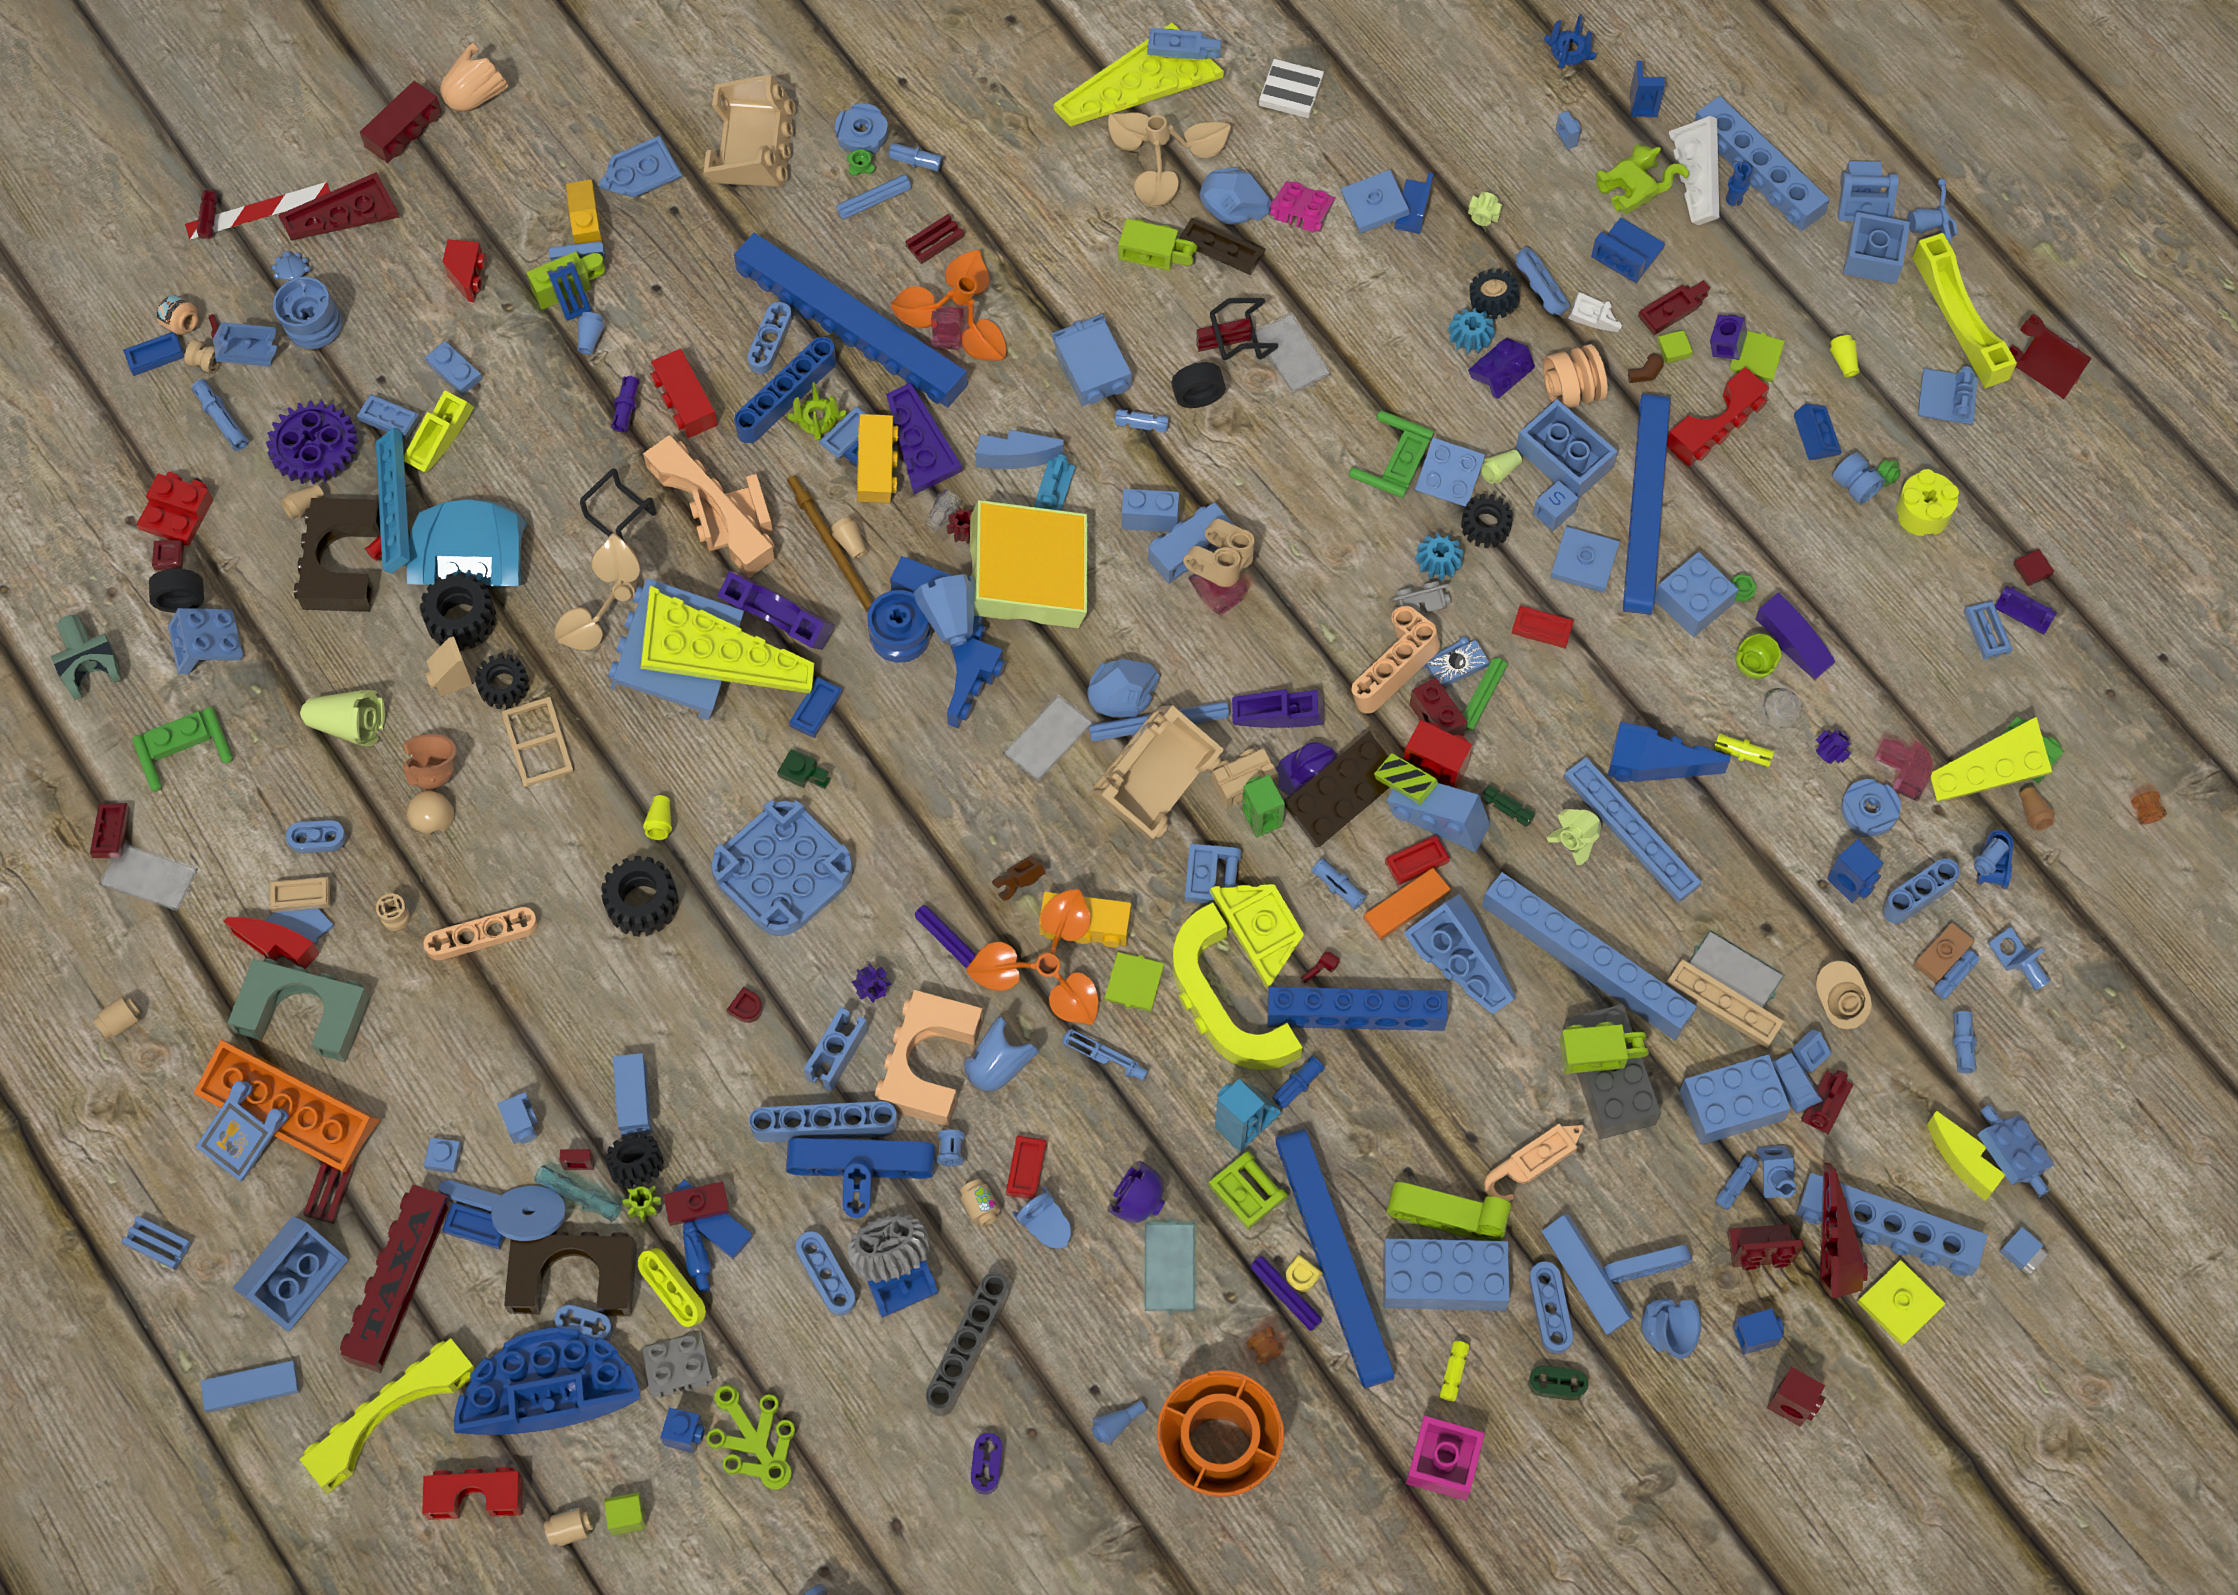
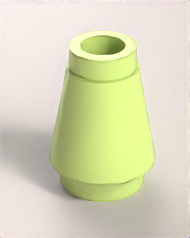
M1513 449L1485 459L1481 466L1483 478L1490 484L1500 483L1522 463L1521 455Z

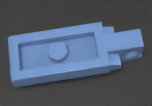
M1159 28L1150 29L1147 55L1198 60L1220 58L1221 40L1208 39V37L1202 35V32Z

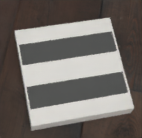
M1274 59L1259 99V106L1309 119L1324 77V71Z

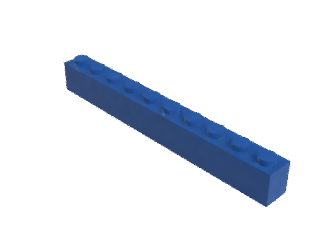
M753 233L734 253L736 270L741 276L751 278L764 291H771L778 296L781 302L798 309L805 318L818 322L826 332L838 335L846 345L856 347L869 360H876L890 374L900 376L907 384L911 383L914 389H920L926 393L934 403H941L948 408L968 386L966 370L756 233Z

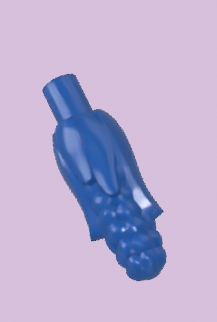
M689 1221L683 1224L686 1266L690 1277L696 1279L698 1292H705L710 1290L707 1275L711 1272V1263L696 1224Z

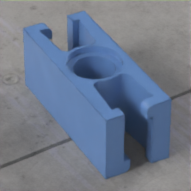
M842 1007L839 1008L803 1069L806 1079L816 1083L818 1077L815 1074L824 1062L831 1065L832 1067L828 1075L822 1074L820 1077L824 1088L831 1092L868 1031L867 1020L859 1016L856 1020V1027L848 1037L840 1033L844 1024L848 1025L851 1014ZM834 1045L844 1047L840 1053L833 1054L829 1052V1049Z
M643 1053L614 1056L613 1068L617 1122L621 1136H631V1133H637V1135L652 1133L647 1064L644 1060Z

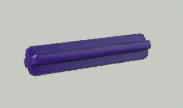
M922 905L915 912V918L967 969L977 954L927 905Z
M1260 1256L1253 1261L1251 1269L1310 1331L1317 1328L1322 1322L1321 1316L1264 1256Z

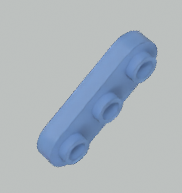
M1523 247L1516 254L1517 267L1527 275L1531 288L1543 299L1544 308L1552 315H1562L1570 307L1569 301L1539 256L1532 249Z
M817 1232L803 1233L796 1241V1252L824 1304L834 1315L843 1316L850 1313L856 1304L855 1293L825 1239ZM809 1246H816L817 1251L815 1253L809 1254L806 1252ZM824 1271L832 1273L829 1279H822L821 1274ZM838 1297L846 1298V1302L843 1305H837L835 1300Z
M1540 1262L1532 1268L1529 1275V1284L1541 1342L1550 1353L1561 1354L1570 1348L1573 1341V1331L1561 1274L1554 1264ZM1539 1277H1548L1549 1283L1542 1284L1539 1281ZM1552 1305L1556 1312L1553 1314L1546 1312L1545 1306ZM1559 1335L1562 1342L1554 1343L1551 1336Z

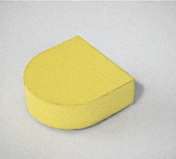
M1298 1255L1287 1269L1286 1280L1298 1293H1304L1315 1286L1323 1273L1301 1255Z

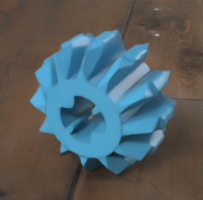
M1464 307L1461 314L1455 313L1451 323H1449L1450 343H1456L1455 347L1457 350L1465 348L1467 355L1471 349H1474L1479 354L1482 347L1488 348L1492 338H1494L1493 319L1487 318L1486 311L1479 314L1476 307L1472 312H1469Z
M1437 532L1434 539L1427 535L1424 538V543H1420L1417 547L1416 563L1420 564L1419 570L1421 573L1429 571V579L1434 577V575H1438V578L1442 581L1445 574L1452 578L1455 575V570H1459L1462 566L1463 550L1459 549V540L1450 541V534L1446 535L1445 538H1441V535Z

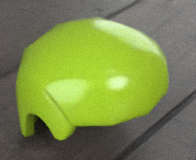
M1757 633L1748 636L1739 645L1735 656L1736 666L1748 678L1760 680L1770 676L1775 671L1781 659V651L1778 642L1771 636Z

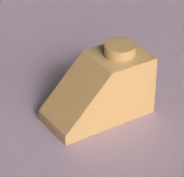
M454 636L448 638L426 661L430 669L429 672L425 673L431 689L437 687L440 697L473 685Z

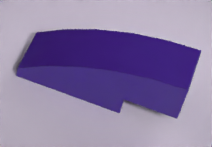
M1779 592L1758 610L1755 620L1775 637L1779 648L1812 679L1816 680L1835 663L1834 658L1817 633Z
M1287 689L1235 696L1232 697V723L1239 726L1264 728L1324 725V699L1318 690L1289 693Z

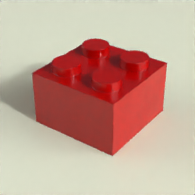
M1420 720L1405 747L1403 760L1436 778L1438 783L1457 788L1468 768L1473 744L1469 743L1461 735H1452L1442 730L1439 725L1433 722L1427 723Z

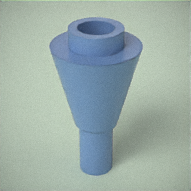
M1138 1401L1125 1410L1122 1409L1093 1418L1094 1426L1091 1427L1094 1437L1100 1443L1104 1442L1107 1445H1111L1131 1423V1420L1146 1412L1145 1405L1142 1401Z

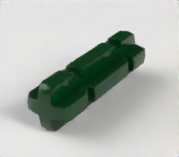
M1492 785L1485 788L1481 796L1482 800L1488 804L1494 803L1496 809L1512 819L1516 817L1517 822L1525 827L1531 824L1535 817L1533 811L1527 807L1525 809L1521 808L1522 804L1504 793L1499 794L1500 790Z

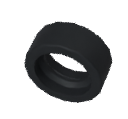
M1209 362L1188 365L1179 370L1172 377L1171 381L1175 399L1178 405L1184 408H1200L1210 405L1219 400L1226 390L1220 367Z
M186 569L161 570L153 574L149 579V602L154 608L170 613H176L178 608L196 609L204 602L203 578L198 573Z

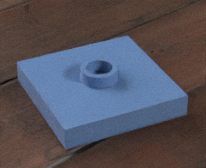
M1391 170L1341 188L1342 196L1359 233L1410 215L1408 206Z
M1566 526L1550 578L1605 593L1620 541Z

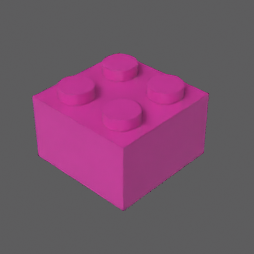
M1424 1416L1406 1484L1467 1501L1485 1433Z

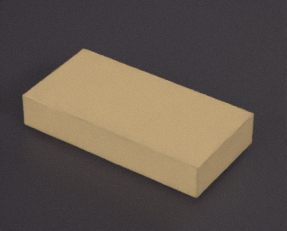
M329 877L270 882L269 909L272 913L330 907Z

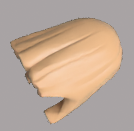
M474 43L470 44L458 57L446 76L443 77L440 86V92L445 104L457 111L474 109L509 87L505 78L488 58L471 60V57L479 50Z

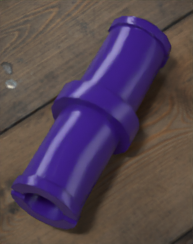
M624 376L622 378L619 397H616L614 402L616 410L611 424V428L617 432L624 433V431L628 432L631 414L637 405L635 398L640 384V380L636 377Z

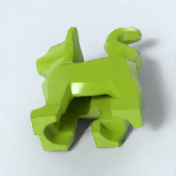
M1636 144L1633 147L1631 157L1619 161L1607 173L1602 170L1596 172V187L1602 194L1610 193L1612 190L1621 187L1626 193L1622 196H1613L1611 198V205L1617 212L1623 211L1626 215L1639 208L1642 204L1649 203L1658 194L1666 192L1671 188L1675 173L1680 174L1685 179L1688 178L1690 175L1689 170L1682 164H1672L1663 172L1662 182L1657 183L1645 170L1659 166L1656 159L1661 148L1656 147L1652 149L1649 146Z

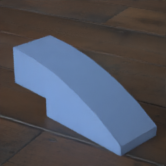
M1014 430L1009 431L1008 439L980 434L975 453L976 467L1018 469L1048 464L1049 459L1053 460L1057 454L1064 455V440Z

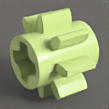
M1483 192L1478 198L1472 196L1468 214L1472 215L1471 218L1474 223L1488 226L1491 220L1498 222L1502 204L1498 203V198L1494 194Z

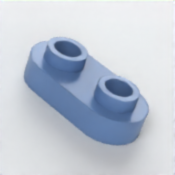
M333 820L297 822L288 828L286 841L290 848L297 853L331 852L340 849L344 845L346 833L342 825ZM329 836H336L333 841H327ZM301 837H307L305 842H298Z

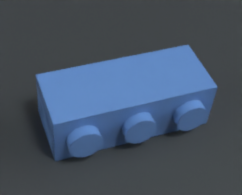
M1215 502L1208 507L1204 506L1198 509L1192 518L1186 522H1179L1170 533L1164 537H1157L1148 547V561L1168 584L1189 570L1185 566L1183 558L1193 546L1202 547L1213 553L1219 549V547L1214 546L1207 540L1204 533L1205 529L1214 519H1221L1230 524L1233 523Z

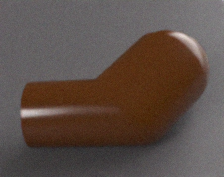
M1653 353L1647 357L1648 360L1643 368L1629 369V383L1655 380L1663 369V358Z

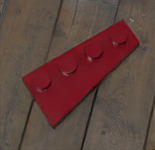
M377 172L278 215L291 241L399 218L398 211Z

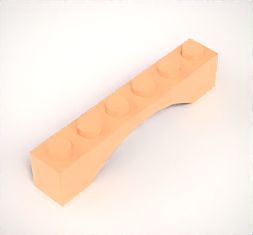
M669 435L643 453L647 469L663 486L678 488L689 493L698 490L700 499L704 500L716 511L729 534L731 560L745 576L750 578L775 560L773 552L775 546L771 538L765 533L762 535L757 530L756 523L749 515L744 516L741 513L736 500L731 496L727 497L723 493L720 483L715 478L710 479L705 474L704 466L697 459L693 461L689 456L687 448L681 441L676 442Z

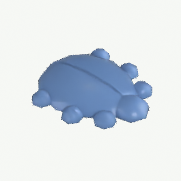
M291 251L282 253V258H275V262L278 264H274L271 267L272 270L276 271L274 278L292 280L296 277H301L305 272L311 270L306 265L308 259L305 257L301 259V254L298 252L295 255Z

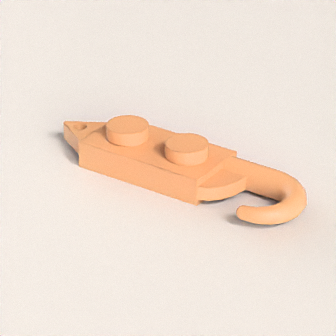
M1558 1124L1511 1155L1508 1160L1491 1170L1486 1176L1484 1187L1487 1195L1499 1197L1507 1201L1513 1200L1514 1196L1512 1194L1506 1196L1498 1194L1494 1188L1495 1183L1507 1174L1518 1183L1525 1184L1531 1182L1577 1150L1576 1143L1584 1126H1561Z

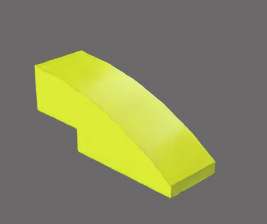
M444 390L432 414L427 412L404 455V462L427 473L453 443L475 407Z
M1936 1111L1927 1126L1937 1148L1954 1173L1986 1202L2005 1174L1981 1157L1986 1149L1984 1144Z

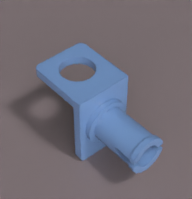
M2007 928L1989 941L1988 945L2005 970L2021 969L2034 991L2051 981L2036 961L2037 956L2045 951L2043 947L2027 950L2012 928ZM2003 939H2010L2014 943L2015 949L2011 955H2006L2001 951L2000 944Z
M1785 1145L1757 1147L1756 1154L1763 1163V1195L1765 1198H1789L1793 1196L1796 1192L1794 1188L1796 1187L1794 1183V1158ZM1768 1153H1780L1779 1155H1768Z

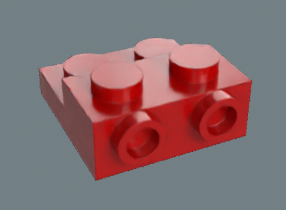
M167 472L166 476L158 473L146 494L148 503L136 525L141 531L169 540H182L184 545L190 546L213 502V498L208 487L200 481L192 480L190 484L182 481L183 479L175 473Z

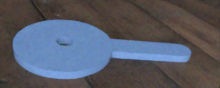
M451 1180L441 1182L438 1187L439 1193L447 1195L449 1199L491 1211L492 1223L495 1229L501 1235L513 1240L532 1241L544 1238L555 1232L565 1219L566 1211L563 1199L556 1192L545 1187H518L504 1193L502 1196ZM527 1211H532V1212H534V1213L531 1214V1215H525V1214H523V1213H525V1212H527Z

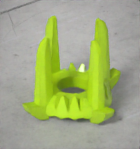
M812 382L813 399L805 400L804 404L800 405L799 397L795 398L793 401L794 413H788V420L799 423L801 429L814 435L815 441H820L821 434L830 431L836 421L846 416V410L839 411L834 396L830 395L829 401L820 398L819 389H817L816 383ZM815 410H821L825 413L821 420H818ZM812 411H813V420L809 417V414H810Z

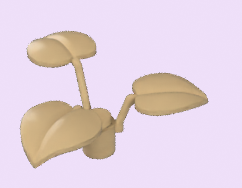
M1142 113L1109 114L1108 118L1109 132L1117 147L1123 150H1136L1143 141L1149 140L1155 145L1157 172L1146 171L1137 177L1134 184L1136 196L1148 207H1158L1168 203L1176 195L1179 188L1176 173L1172 171L1162 172L1160 146L1167 143L1170 134L1183 147H1190L1191 153L1195 157L1210 158L1222 151L1231 131V125L1228 123H1199L1185 131L1184 141L1174 131L1172 125H1167L1166 118L1162 115L1148 117Z
M615 533L609 536L606 542L595 552L592 559L594 573L605 582L614 581L612 592L600 611L593 618L591 613L583 607L570 609L560 617L555 627V639L561 644L577 650H590L596 647L601 642L603 636L602 627L596 622L601 619L611 602L615 598L623 602L634 599L640 564L628 544Z

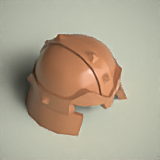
M423 734L403 743L405 753L412 754V758L403 763V771L410 786L415 785L427 790L436 789L446 784L452 777L456 762V745L451 739L438 734Z

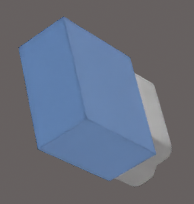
M2023 1227L2019 1229L2000 1251L2003 1256L2028 1276L2048 1255L2042 1248L2043 1244Z

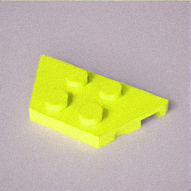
M1274 884L1260 885L1258 887L1241 885L1230 888H1220V886L1211 888L1209 890L1210 894L1265 987H1269L1304 936V933Z

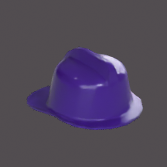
M1313 742L1306 744L1279 762L1276 767L1279 776L1278 786L1287 794L1293 793L1338 754L1332 747L1322 743Z

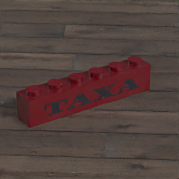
M413 1184L410 1192L404 1194L400 1203L401 1213L398 1220H394L389 1228L388 1237L390 1239L385 1249L382 1248L378 1254L376 1272L366 1282L364 1289L365 1298L362 1305H358L353 1313L352 1322L354 1324L350 1333H346L341 1341L340 1351L342 1352L340 1355L347 1363L378 1373L382 1372L452 1205L447 1195Z

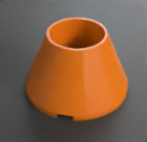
M1214 1370L1191 1379L1189 1378L1172 1391L1159 1415L1157 1441L1166 1467L1180 1483L1203 1495L1230 1497L1250 1491L1270 1475L1282 1452L1284 1426L1276 1402L1263 1386L1240 1373ZM1216 1419L1226 1420L1237 1425L1245 1433L1249 1442V1448L1243 1456L1231 1463H1211L1201 1458L1193 1449L1190 1442L1192 1433L1197 1427L1207 1421Z

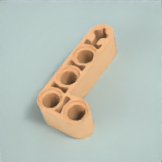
M1401 606L1394 610L1391 619L1396 637L1399 640L1352 684L1353 697L1356 707L1360 712L1369 714L1378 710L1440 650L1441 645L1436 626L1412 607Z

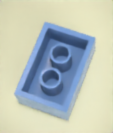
M1558 399L1519 432L1516 449L1554 483L1559 480L1565 486L1571 487L1579 498L1614 468L1618 453L1613 446Z
M1769 1054L1686 1078L1679 1090L1700 1145L1784 1121L1791 1110Z

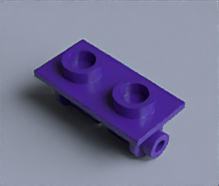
M2006 586L1995 608L2045 635L2057 612L2052 610V607L2048 608L2014 590L2015 587Z

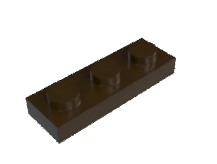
M1192 217L1179 239L1195 243L1197 245V252L1249 275L1252 274L1263 255V249Z

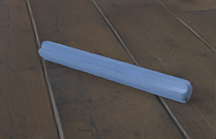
M1225 701L1178 709L1194 724L1229 717V708ZM1151 714L1090 725V738L1092 741H1100L1136 734Z

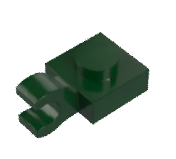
M790 749L777 772L779 778L802 788L809 781L826 789L831 778L827 777L829 774L827 770L816 767L817 762L815 759Z

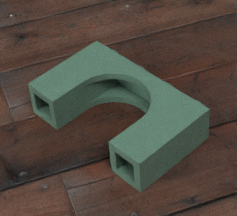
M253 959L227 1022L235 1034L262 1041L271 1016L281 1001L295 994H311L320 998L324 1006L323 1016L311 1046L318 1056L346 1063L370 1000L364 986L352 980H347L346 983L340 982L335 977L325 973H319L318 976L308 973L306 969L298 966H291V969L283 967L280 963L271 959H264L263 961Z

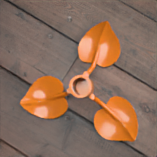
M980 250L962 254L948 265L945 271V280L953 289L948 291L947 295L938 303L934 304L932 293L920 286L904 289L891 302V309L902 322L915 328H928L934 325L938 320V314L935 309L940 308L949 299H953L957 305L967 304L968 325L970 328L966 329L961 337L962 346L966 353L975 359L985 361H1001L1005 358L1006 344L1000 329L987 319L979 320L976 325L973 322V305L975 301L972 298L974 295L983 293L989 285V274L982 260Z
M1079 889L1067 890L1056 895L1043 908L1040 918L1041 927L1045 932L1055 934L1050 951L1041 953L1037 957L1036 962L1016 963L1017 954L1010 945L1004 942H993L984 946L966 969L968 975L981 986L991 990L1004 991L1011 989L1019 982L1017 968H1037V971L1042 976H1054L1061 983L1053 987L1049 995L1051 1010L1057 1017L1068 1022L1092 1025L1096 1019L1098 995L1094 983L1088 976L1080 972L1072 973L1065 981L1058 973L1060 962L1057 955H1055L1060 936L1067 941H1075L1083 937L1089 929L1090 912Z

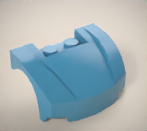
M480 499L443 502L419 512L409 537L410 560L407 562V584L435 585V579L441 577L443 580L447 578L446 574L453 573V576H458V573H465L466 578L473 575L476 577L477 582L481 580L485 585H523L521 540L524 528L528 525L526 520L522 518L520 513L504 504Z

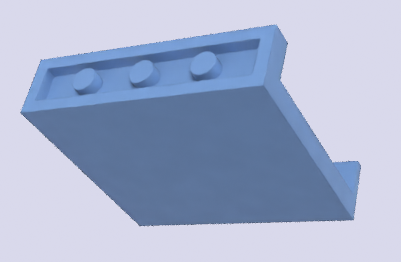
M646 578L644 587H637L633 602L638 604L636 611H629L624 626L629 628L627 637L621 636L616 652L621 653L619 662H612L608 677L613 679L610 689L614 690L616 684L698 710V718L708 721L722 681L640 669L649 587L651 585L659 589V592L666 596L676 597L682 600L685 605L698 611L703 610L737 627L740 626L744 610Z

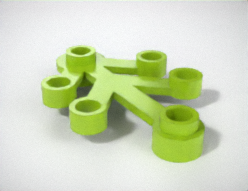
M732 1385L719 1387L714 1395L715 1403L721 1411L730 1413L745 1439L724 1435L720 1429H712L706 1436L709 1447L714 1450L725 1448L756 1454L761 1464L741 1462L737 1455L731 1454L723 1460L724 1471L732 1476L743 1474L761 1478L764 1486L771 1490L783 1489L788 1485L792 1476L791 1468L786 1462L790 1440L795 1435L793 1423L789 1420H782L777 1424L776 1433L779 1439L774 1456L772 1457L766 1446L774 1414L779 1409L777 1398L770 1394L761 1398L759 1405L762 1412L756 1432L739 1405L740 1395L737 1389ZM723 1393H732V1398L729 1401H722L721 1396ZM768 1400L775 1402V1406L770 1410L764 1408V1403ZM783 1426L791 1427V1432L788 1435L780 1433ZM720 1435L722 1437L721 1442L712 1444V1436ZM731 1460L738 1462V1466L734 1470L727 1468V1464ZM775 1468L780 1469L781 1475L778 1478L770 1477L771 1470Z

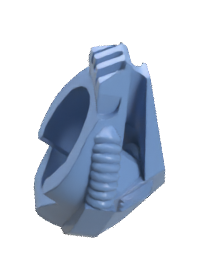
M1238 167L1218 169L1210 172L1203 181L1199 193L1205 208L1225 224H1240L1249 221L1250 218L1257 221L1261 220L1269 214L1270 204L1272 203L1251 174L1239 170Z
M1127 659L1102 662L1092 676L1088 686L1089 703L1095 712L1111 717H1136V715L1143 712L1149 706L1152 700L1151 692L1156 690L1160 676L1153 666L1147 663Z

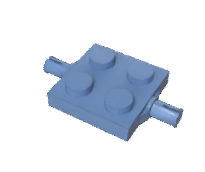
M1991 1104L1984 1107L1980 1112L1984 1115L1990 1126L1977 1135L2011 1185L2019 1182H2030L2039 1197L2047 1194L2050 1189H2048L2040 1175L2052 1168L2054 1163L2049 1158L2047 1151L2031 1132L2029 1125L2020 1115L2008 1120L2000 1119Z

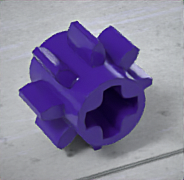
M1835 729L1833 732L1824 730L1815 739L1820 744L1816 748L1817 754L1829 764H1832L1834 761L1843 763L1852 754L1847 749L1852 744L1850 739L1839 729Z
M868 964V967L857 970L856 980L852 981V984L858 989L856 994L861 1000L868 996L870 1001L874 1003L875 999L886 996L887 986H890L891 982L885 977L887 973L882 967L875 970L871 964Z

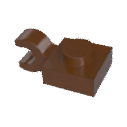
M1029 856L1008 868V874L995 878L992 884L996 888L1006 885L1005 890L998 894L1003 901H1006L1014 895L1017 886L1021 888L1036 883L1039 877L1046 874L1039 861L1033 856Z

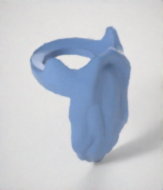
M1042 1186L1043 1194L1028 1202L1020 1212L1012 1211V1215L1019 1224L1027 1227L1030 1234L1038 1238L1043 1245L1056 1249L1067 1247L1071 1236L1070 1223L1062 1214L1061 1208L1054 1203L1053 1195L1046 1187Z

